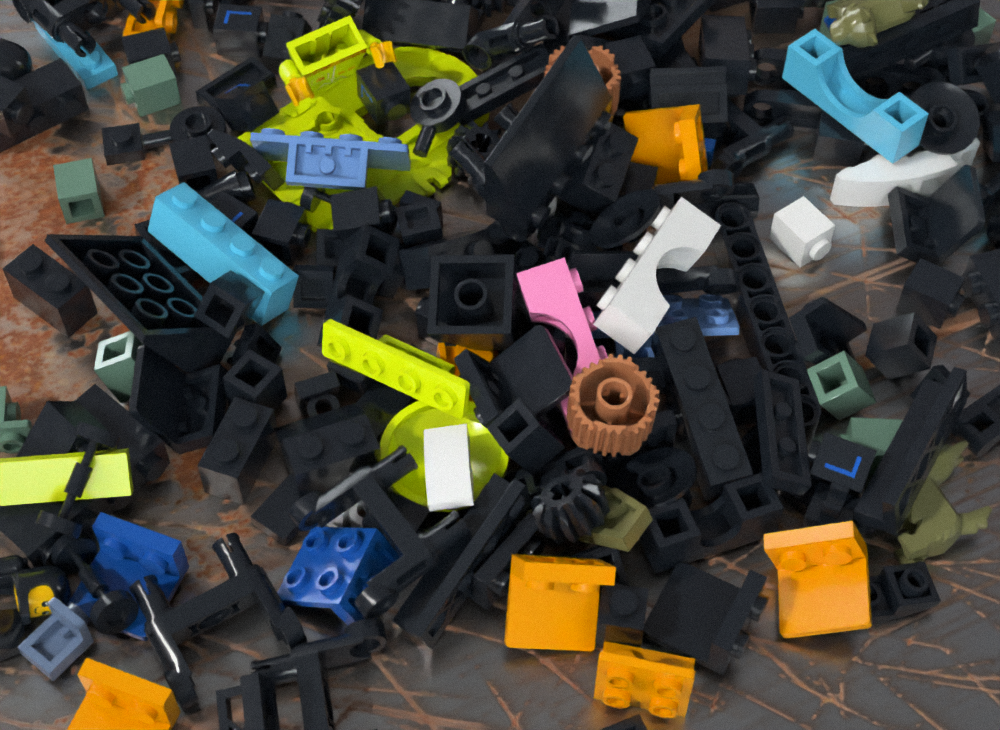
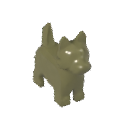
M839 0L826 5L828 17L836 19L830 25L831 40L837 46L850 44L859 49L868 46L874 47L878 45L876 37L878 32L910 20L915 15L916 10H921L928 4V0Z
M961 441L953 446L945 443L899 530L905 529L906 531L898 536L902 547L893 553L899 564L924 562L928 557H935L945 553L961 535L976 534L978 529H986L988 527L987 520L992 512L991 507L986 506L969 513L958 514L939 487L948 479L954 468L963 461L964 458L961 453L968 446L969 443L967 441Z

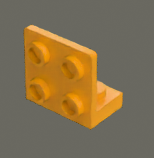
M700 104L630 111L624 114L625 131L639 138L630 162L658 167L657 184L698 179L700 173L708 171Z
M853 521L764 534V551L778 570L779 632L783 638L788 639L867 629L872 626L867 544Z
M512 554L504 638L505 645L509 648L593 651L595 649L600 585H615L616 567L601 559Z
M604 641L603 650L600 652L598 659L594 699L602 700L604 704L613 708L624 709L633 706L647 709L653 715L662 718H673L676 715L685 717L695 678V659Z
M86 658L77 674L86 691V696L67 730H172L181 711L172 689Z

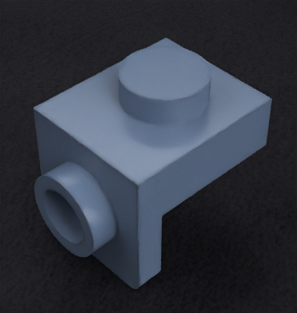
M56 597L47 602L52 614L18 646L21 654L52 681L57 679L94 642L87 627L90 619L85 612L73 602L65 606Z

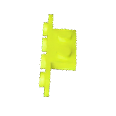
M332 319L327 320L323 324L322 354L325 357L458 419H462L467 415L470 383L454 375L455 365L386 334L379 340H376Z

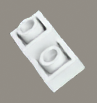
M467 423L424 429V462L429 512L444 509L454 510L474 505L473 474L470 465V437Z

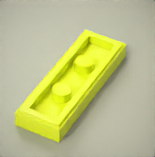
M129 449L96 451L89 466L93 468V471L81 498L76 497L75 500L131 496L133 493ZM85 452L0 458V506L65 501L68 494L64 492L75 463H81Z

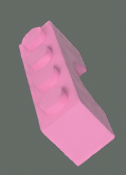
M565 257L516 273L518 285L531 322L555 326L563 331L574 344L578 361L572 376L576 377L577 373L581 374L583 367L589 369L591 362L597 365L599 359L608 358L604 346L596 347L591 334V332L597 330V327L593 325L595 322L590 306L582 308L577 294L584 291L582 282L576 268L569 270ZM569 396L559 403L567 428L569 421L566 420ZM568 428L569 433H570V436H571V439H572V435H571V434H572V429H569V428Z

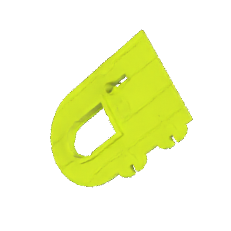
M417 46L394 48L397 62L394 65L409 87L424 86L430 81L442 78L450 79L460 86L477 77V74L468 65L456 57L436 49ZM369 55L363 57L357 70L375 64L373 57ZM355 72L346 78L314 91L315 97L303 99L299 102V106H294L290 102L281 108L277 115L253 131L245 132L237 138L253 148L250 142L251 133H261V130L264 128L279 129L284 131L285 135L300 136V133L303 131H314L322 133L324 138L339 139V136L342 134H353L361 136L363 141L378 142V139L383 136L376 134L364 123L365 120L362 117L369 112L357 95V73ZM490 112L474 120V122L479 127H482L489 120ZM459 122L451 129L435 134L428 155L425 158L418 157L413 153L421 131L417 124L397 137V139L402 141V144L409 146L410 171L368 168L366 188L377 186L384 197L390 199L392 204L396 205L406 190L429 198L436 193L435 187L430 183L433 182L440 189L445 187L452 178V168L447 166L448 153L446 147L454 131L459 127ZM267 160L282 179L286 181L287 162ZM264 180L262 181L282 202H291L300 206V199L304 190L303 186H290L285 182L273 191ZM326 188L325 193L332 195L353 190ZM321 200L313 213L306 211L307 222L312 226L314 232H317V229H333L332 207L330 203Z

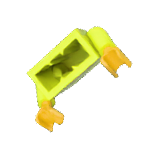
M349 15L287 42L286 47L291 60H285L280 64L279 75L285 84V89L294 106H299V102L308 97L314 98V91L355 73L365 53L373 57L376 68H382L388 62L395 63L397 58L391 41L381 42L366 31L358 30Z

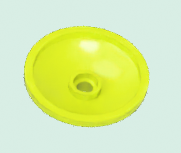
M469 400L467 415L462 419L451 416L421 401L412 403L393 417L385 428L380 441L381 460L397 450L400 445H403L408 451L406 454L410 453L418 465L417 470L410 472L390 486L394 493L429 509L425 478L424 429L466 423L470 437V465L473 474L474 501L494 473L504 479L509 464V456L504 452L489 430L476 418L474 414L476 405L473 401ZM471 506L460 507L454 509V511L464 510L470 508ZM444 509L432 512H452L453 510Z

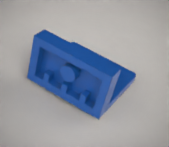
M100 512L92 526L100 545V550L91 565L95 566L109 587V592L126 590L130 593L129 587L135 581L140 580L146 594L150 595L143 577L156 575L161 589L168 602H170L190 567L182 542ZM81 581L69 603L73 602L90 619V611L98 599L92 597ZM140 607L136 619L121 633L147 641L148 638L144 632L146 619Z
M314 527L305 537L302 547L289 571L284 576L277 593L284 605L331 608L348 626L353 622L365 619L356 608L355 600L368 587L366 582L400 557L377 528Z

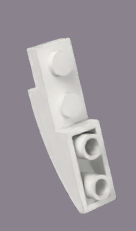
M975 138L966 149L951 155H940L928 150H921L914 153L910 158L905 155L893 164L881 154H878L867 162L855 167H847L836 174L830 200L834 205L889 206L888 194L897 186L922 196L930 197L964 165L972 166L980 141Z

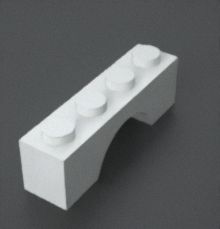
M683 197L678 200L671 210L666 206L661 209L656 219L650 225L656 229L654 234L652 235L647 231L633 250L638 255L636 261L629 258L616 275L615 279L621 282L616 289L611 285L596 305L602 309V312L593 325L633 354L653 334L670 307L658 287L656 269L673 268L687 272L705 252L721 227L720 224Z

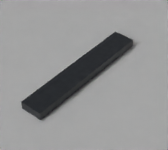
M412 343L410 344L411 346H413V347H415V348H417V349H420V348H418L417 346H415L414 344H412ZM376 381L356 404L367 414L379 444L385 428L393 417L402 409L418 400ZM290 474L250 516L253 525L285 547L300 531L289 517L291 507L299 500Z

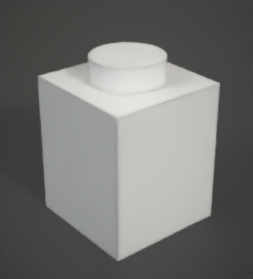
M803 196L774 213L769 239L801 268L810 261H818L827 255L832 247L831 240L835 225Z

